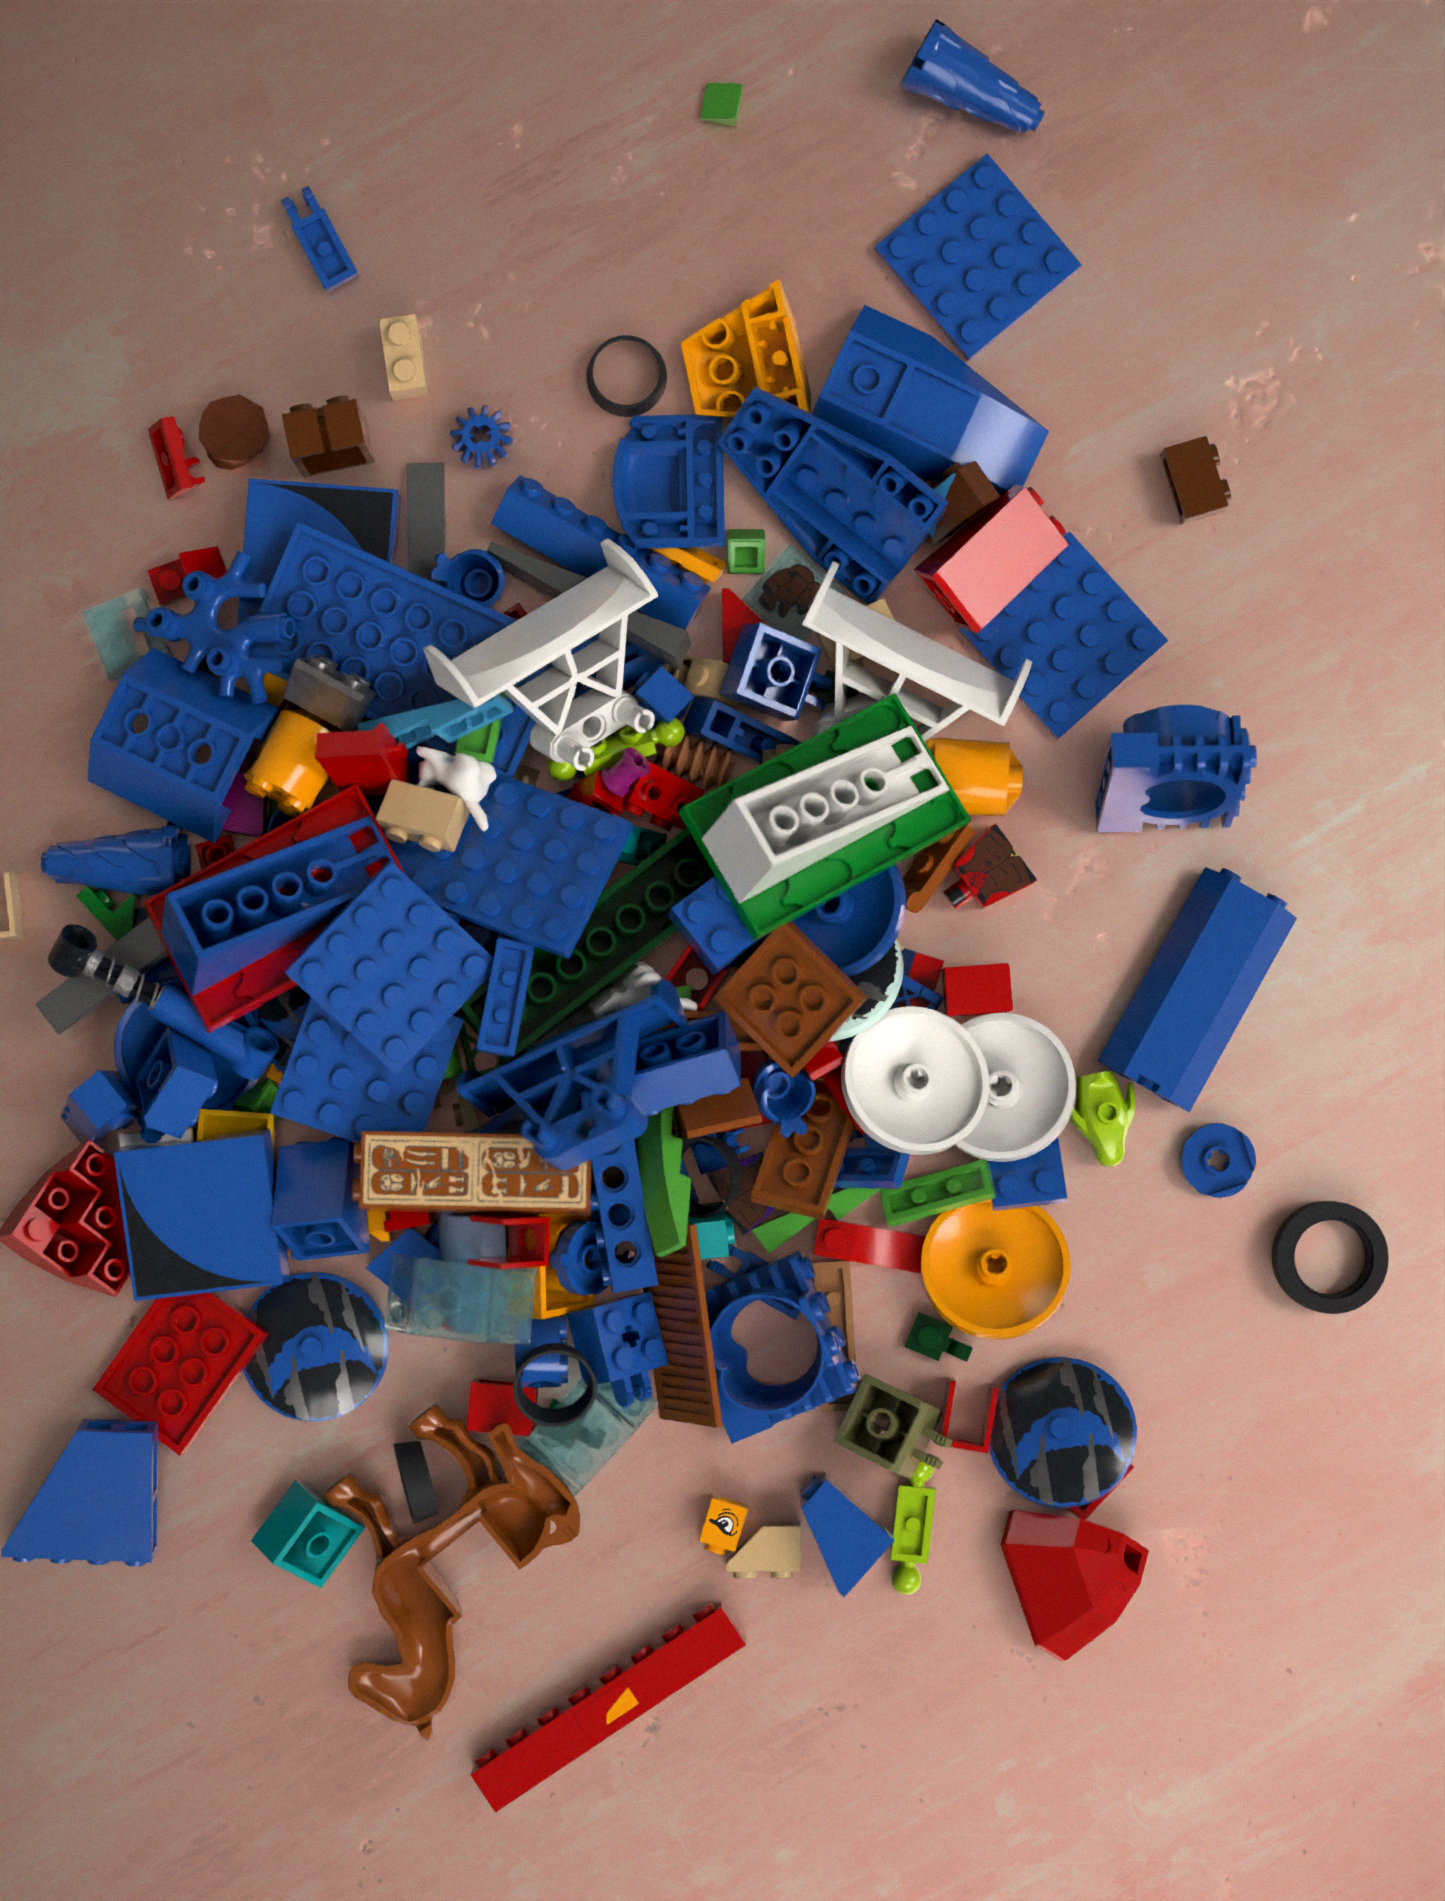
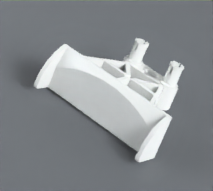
M605 539L601 542L607 567L450 661L432 645L424 648V653L436 685L474 708L503 692L536 722L530 734V743L533 748L558 763L568 762L579 771L586 770L584 765L589 768L594 761V753L590 749L591 746L627 724L639 733H645L644 727L650 730L655 720L654 714L648 709L639 706L636 698L622 690L628 614L658 597V594L634 559L610 539ZM599 633L598 640L572 655L571 649ZM552 662L553 667L518 689L513 686L523 678ZM596 672V678L589 676ZM576 682L592 688L572 701L576 690Z
M834 561L832 562L802 625L836 642L835 702L825 705L824 710L821 711L814 728L815 736L896 693L909 717L922 723L916 728L924 742L968 710H972L1002 726L1006 724L1025 684L1033 663L1032 661L1025 659L1013 681L829 588L840 565ZM849 649L897 672L898 674L894 682L892 683L849 661ZM907 677L953 702L942 708L901 686ZM848 686L862 693L848 698Z

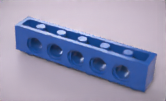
M611 1078L598 1084L610 1087ZM584 1090L580 1096L581 1110L590 1106L591 1094ZM595 1128L591 1129L587 1136L592 1135ZM632 1140L593 1158L591 1163L594 1188L591 1189L590 1208L591 1212L598 1211L601 1225L594 1226L597 1248L605 1249L607 1263L600 1264L604 1286L611 1285L613 1293L658 1285L650 1232L644 1208V1197L635 1143ZM610 1166L619 1168L623 1174L622 1183L613 1189L606 1187L602 1181L604 1170ZM618 1203L625 1205L629 1210L627 1222L620 1226L612 1224L608 1218L609 1209ZM622 1241H629L635 1247V1256L627 1263L619 1262L614 1253L615 1247Z

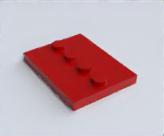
M215 1292L155 1299L92 1390L133 1421H158V1440L181 1456L186 1453L269 1333Z

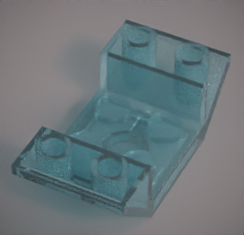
M392 1253L385 1329L410 1335L479 1343L529 1345L537 1269H494L472 1266L462 1262L435 1260L425 1256Z
M582 1377L553 1409L569 1406L583 1395L587 1383ZM610 1382L597 1384L595 1401L590 1410L581 1419L560 1427H549L539 1424L518 1447L531 1458L549 1468L569 1486L575 1497L634 1434L659 1402L653 1396L645 1402L636 1400V1397H634V1402L629 1407L623 1408L620 1405L618 1406Z

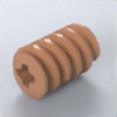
M686 732L683 740L676 746L667 747L661 744L654 764L656 765L660 760L661 768L669 771L674 766V775L680 778L688 772V782L693 785L702 778V789L706 792L713 784H716L717 789L728 782L736 761L731 763V751L729 750L720 758L717 757V745L715 744L706 752L703 751L704 739L700 738L691 746L690 733Z

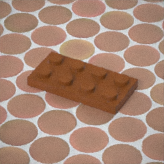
M820 1076L813 1080L816 1087L813 1104L800 1117L807 1125L808 1132L803 1135H797L793 1131L789 1137L784 1138L781 1135L780 1126L774 1124L751 1193V1202L824 1221L854 1124L836 1101L823 1077Z

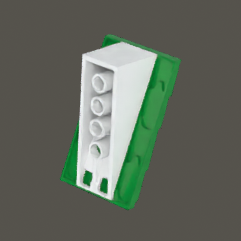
M896 693L683 806L678 812L685 825L688 826L689 832L703 856L708 860L710 868L723 890L726 891L727 897L741 921L745 924V928L753 941L805 915L808 911L847 892L850 888L906 860L922 849L953 834L971 821V818Z

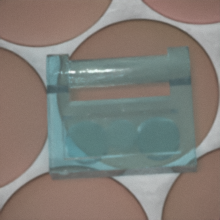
M144 587L132 590L121 597L82 611L111 682L120 679L125 671L144 656L139 652L123 611L133 607L136 617H147L150 609L146 601L149 597ZM143 632L149 650L155 648L171 656L168 646L163 645L160 637H151L148 632Z

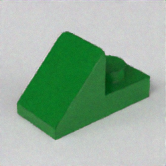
M86 886L76 895L117 941L139 925L137 909L140 908V895L132 894L115 911L111 907L116 903L104 889L99 888L96 891L94 888Z

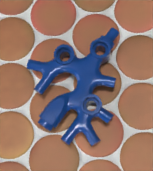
M237 551L229 569L220 578L213 577L202 571H193L186 575L182 584L183 591L189 599L195 601V606L189 613L182 615L165 607H157L151 610L147 617H136L133 627L136 632H148L151 637H160L170 642H178L182 638L187 640L190 649L181 668L195 674L201 660L207 654L206 660L209 670L221 676L219 697L233 698L235 681L244 676L249 685L252 701L258 704L267 700L263 683L264 674L267 672L286 673L289 669V660L286 657H252L249 654V647L254 642L284 643L287 639H292L295 633V622L292 617H288L285 613H256L244 618L232 629L224 630L219 627L217 613L223 602L234 597L264 598L266 595L264 583H246L243 581L242 575L251 557Z

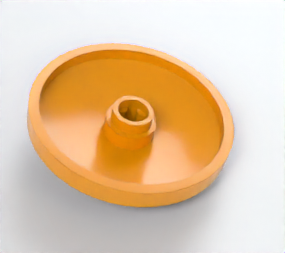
M991 1199L941 1213L935 1219L925 1237L920 1259L921 1279L925 1293L940 1316L966 1334L992 1340L1019 1337L1045 1323L1057 1310L1065 1295L1071 1269L1070 1253L1065 1237L1057 1223L1040 1206L993 1211Z

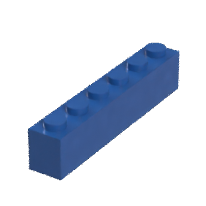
M520 475L507 488L491 521V524L572 572L587 578L608 566L601 542L605 539H610L634 559L657 591L658 597L637 610L647 616L687 630L694 621L711 589L710 586L703 583L699 576L691 572H684L671 564L667 557L658 553H652L647 549H635L628 535L616 532L608 527L601 518L589 516L577 509L570 500L555 496L543 489V486L538 481L531 478H525Z

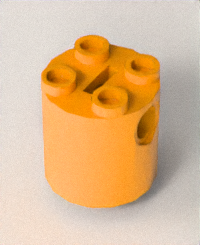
M307 710L280 711L261 744L254 763L244 774V778L247 780L244 786L245 790L261 799H264L265 795L278 802L277 809L294 818L298 813H304L311 809L317 794L329 779L328 774L315 758L317 733L337 732L334 725Z
M950 738L927 740V747L968 814L1004 817L1005 813L1021 795L1023 766L1011 750L1009 742Z

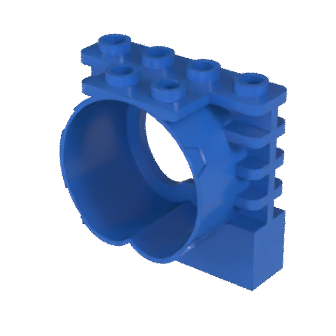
M1170 705L1137 713L1127 718L1123 723V733H1111L1094 798L1096 831L1141 832L1144 822L1155 824L1156 829H1164L1165 825H1177L1178 829H1186L1187 824L1199 822L1200 828H1208L1211 819L1215 817H1221L1222 828H1230L1233 818L1239 816L1240 801L1245 799V785L1250 784L1251 768H1255L1257 763L1256 746L1250 745L1247 728H1241L1240 715L1229 717L1222 711L1199 705Z
M795 1251L781 1259H776L762 1267L752 1269L743 1275L733 1277L719 1285L717 1283L705 1288L721 1418L732 1444L772 1428L778 1422L791 1419L805 1411L813 1410L824 1403L835 1401L836 1398L846 1394H852L858 1388L857 1381L861 1380L853 1359L847 1360L842 1349L843 1346H846L839 1326H832L827 1315L831 1311L827 1297L822 1290L817 1292L812 1278L815 1277L812 1263L807 1256L802 1258L799 1251ZM762 1298L778 1299L791 1304L809 1319L818 1336V1349L812 1366L801 1377L784 1384H767L754 1379L750 1375L747 1368L748 1351L744 1346L736 1342L732 1334L735 1318L748 1304Z

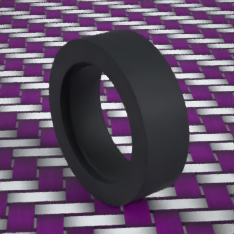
M1318 1201L1300 1207L1281 1224L1272 1246L1273 1271L1283 1291L1299 1305L1320 1313L1341 1314L1363 1306L1378 1292L1388 1270V1247L1380 1227L1367 1213L1347 1203ZM1327 1220L1340 1221L1351 1227L1360 1237L1365 1250L1364 1268L1357 1281L1349 1288L1333 1294L1319 1293L1308 1287L1297 1272L1294 1258L1296 1245L1302 1234L1312 1225Z

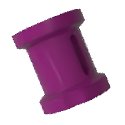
M628 747L622 752V758L612 768L607 767L601 772L603 783L612 793L624 797L629 793V786L640 776H647L651 768L646 758L639 751Z

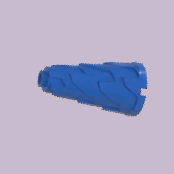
M937 19L925 36L921 47L915 54L900 84L902 88L909 92L926 96L956 111L962 109L991 123L996 122L1017 133H1020V131L1025 133L1028 129L1034 132L1045 114L1044 111L1039 109L1041 103L1037 101L1038 98L1018 85V81L991 63L987 55L963 40L946 24Z
M178 825L162 826V828L143 829L125 834L105 835L93 840L57 842V846H49L47 852L42 853L41 870L43 874H47L56 883L87 885L124 893L155 896L180 882L181 878L191 876L188 834H178L183 832L184 828Z

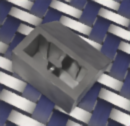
M320 654L317 657L311 655L310 657L297 658L284 698L345 732L357 731V723L362 722L377 693L368 688L371 682L353 672L350 675L342 674L335 670L338 666L336 662Z

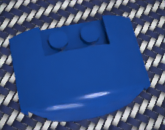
M701 415L633 416L629 422V426L632 429L624 439H620L617 446L612 475L616 512L620 524L629 536L635 549L725 547L723 449L717 443L723 434L722 417Z

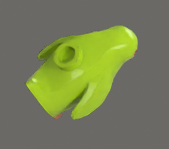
M1114 1071L1077 1077V1109L1073 1108L1069 1120L1090 1142L1095 1151L1096 1159L1102 1166H1117L1124 1159L1125 1139L1135 1112L1134 1086L1132 1083H1128L1127 1097L1124 1100Z

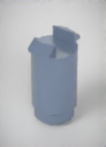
M437 1213L442 1307L446 1309L447 1325L461 1334L494 1332L506 1322V1305L509 1303L508 1269L468 1265V1259L507 1256L505 1225L469 1221L470 1215L481 1213Z

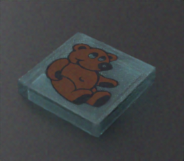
M790 544L746 593L742 601L774 629L804 641L813 630L802 625L826 574ZM832 580L829 588L845 595L846 591Z

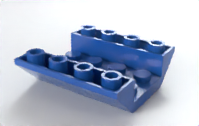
M152 648L123 673L90 740L88 781L215 843L231 812V809L222 805L254 738L262 742L264 741L281 709L266 701L255 704L252 701L251 694L236 687L234 688L233 698L219 697L220 679L199 669L193 674L181 668L182 661ZM146 714L148 726L145 731L136 734L133 730V722L137 716ZM203 745H209L212 751L211 758L205 764H198L196 761L197 750Z

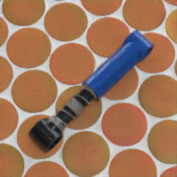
M69 924L61 930L48 955L49 965L58 974L65 977H77L83 973L88 975V977L91 976L92 979L98 977L106 982V987L114 986L113 991L118 992L123 997L128 998L130 995L135 998L136 1004L143 1002L148 1005V1010L151 1011L149 1016L229 1060L231 1067L241 1077L257 1080L265 1074L280 1046L277 1038L271 1032L260 1027L247 1028L233 1020L207 1033L187 993L169 983L161 989L159 988V982L152 984L145 980V975H140V971L138 972L128 965L120 966L115 963V957L111 959L104 957L105 952L97 948L96 937L86 927Z

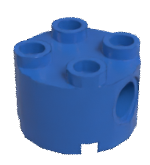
M514 1316L516 1374L523 1358L534 1348L548 1343L567 1345V1316H556L543 1320ZM548 1354L530 1362L520 1376L522 1388L561 1387V1384L568 1383V1355Z

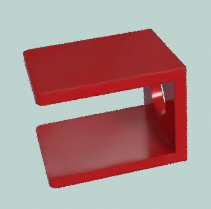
M688 944L665 979L675 987L687 985L686 975L691 969L700 968L704 970L708 976L706 986L700 990L692 989V1001L698 1004L697 1008L700 1011H704L729 976L730 971L724 968L715 975H712L705 964L698 958L693 948Z
M1008 963L946 967L941 970L945 1015L949 1017L1007 1013L1013 1010L1010 965Z
M530 1214L470 1215L469 1221L510 1225L509 1256L468 1259V1265L494 1269L548 1266L549 1216ZM528 1228L534 1232L536 1237V1243L532 1250L526 1248L523 1240L524 1233Z
M953 1377L947 1378L942 1408L944 1412L941 1416L938 1432L945 1437L948 1434L956 1380ZM990 1384L980 1442L947 1437L953 1440L950 1447L982 1453L989 1452L999 1391L996 1385Z
M476 1378L471 1381L466 1431L490 1433L498 1425L506 1423L510 1426L513 1435L530 1437L535 1429V1422L528 1419L518 1408L513 1393L514 1382ZM522 1388L526 1396L537 1404L538 1388Z

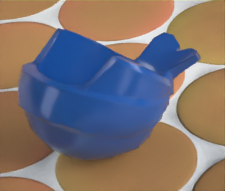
M471 549L459 553L451 559L445 553H439L435 556L434 560L438 567L431 570L430 577L436 581H443L444 587L490 608L501 599L506 586V575L500 562L488 551Z
M774 1060L767 1061L756 1071L751 1084L759 1112L780 1126V1132L784 1138L789 1137L793 1131L797 1135L807 1133L808 1127L800 1117L813 1104L816 1092L813 1081L804 1069L798 1075L791 1078Z

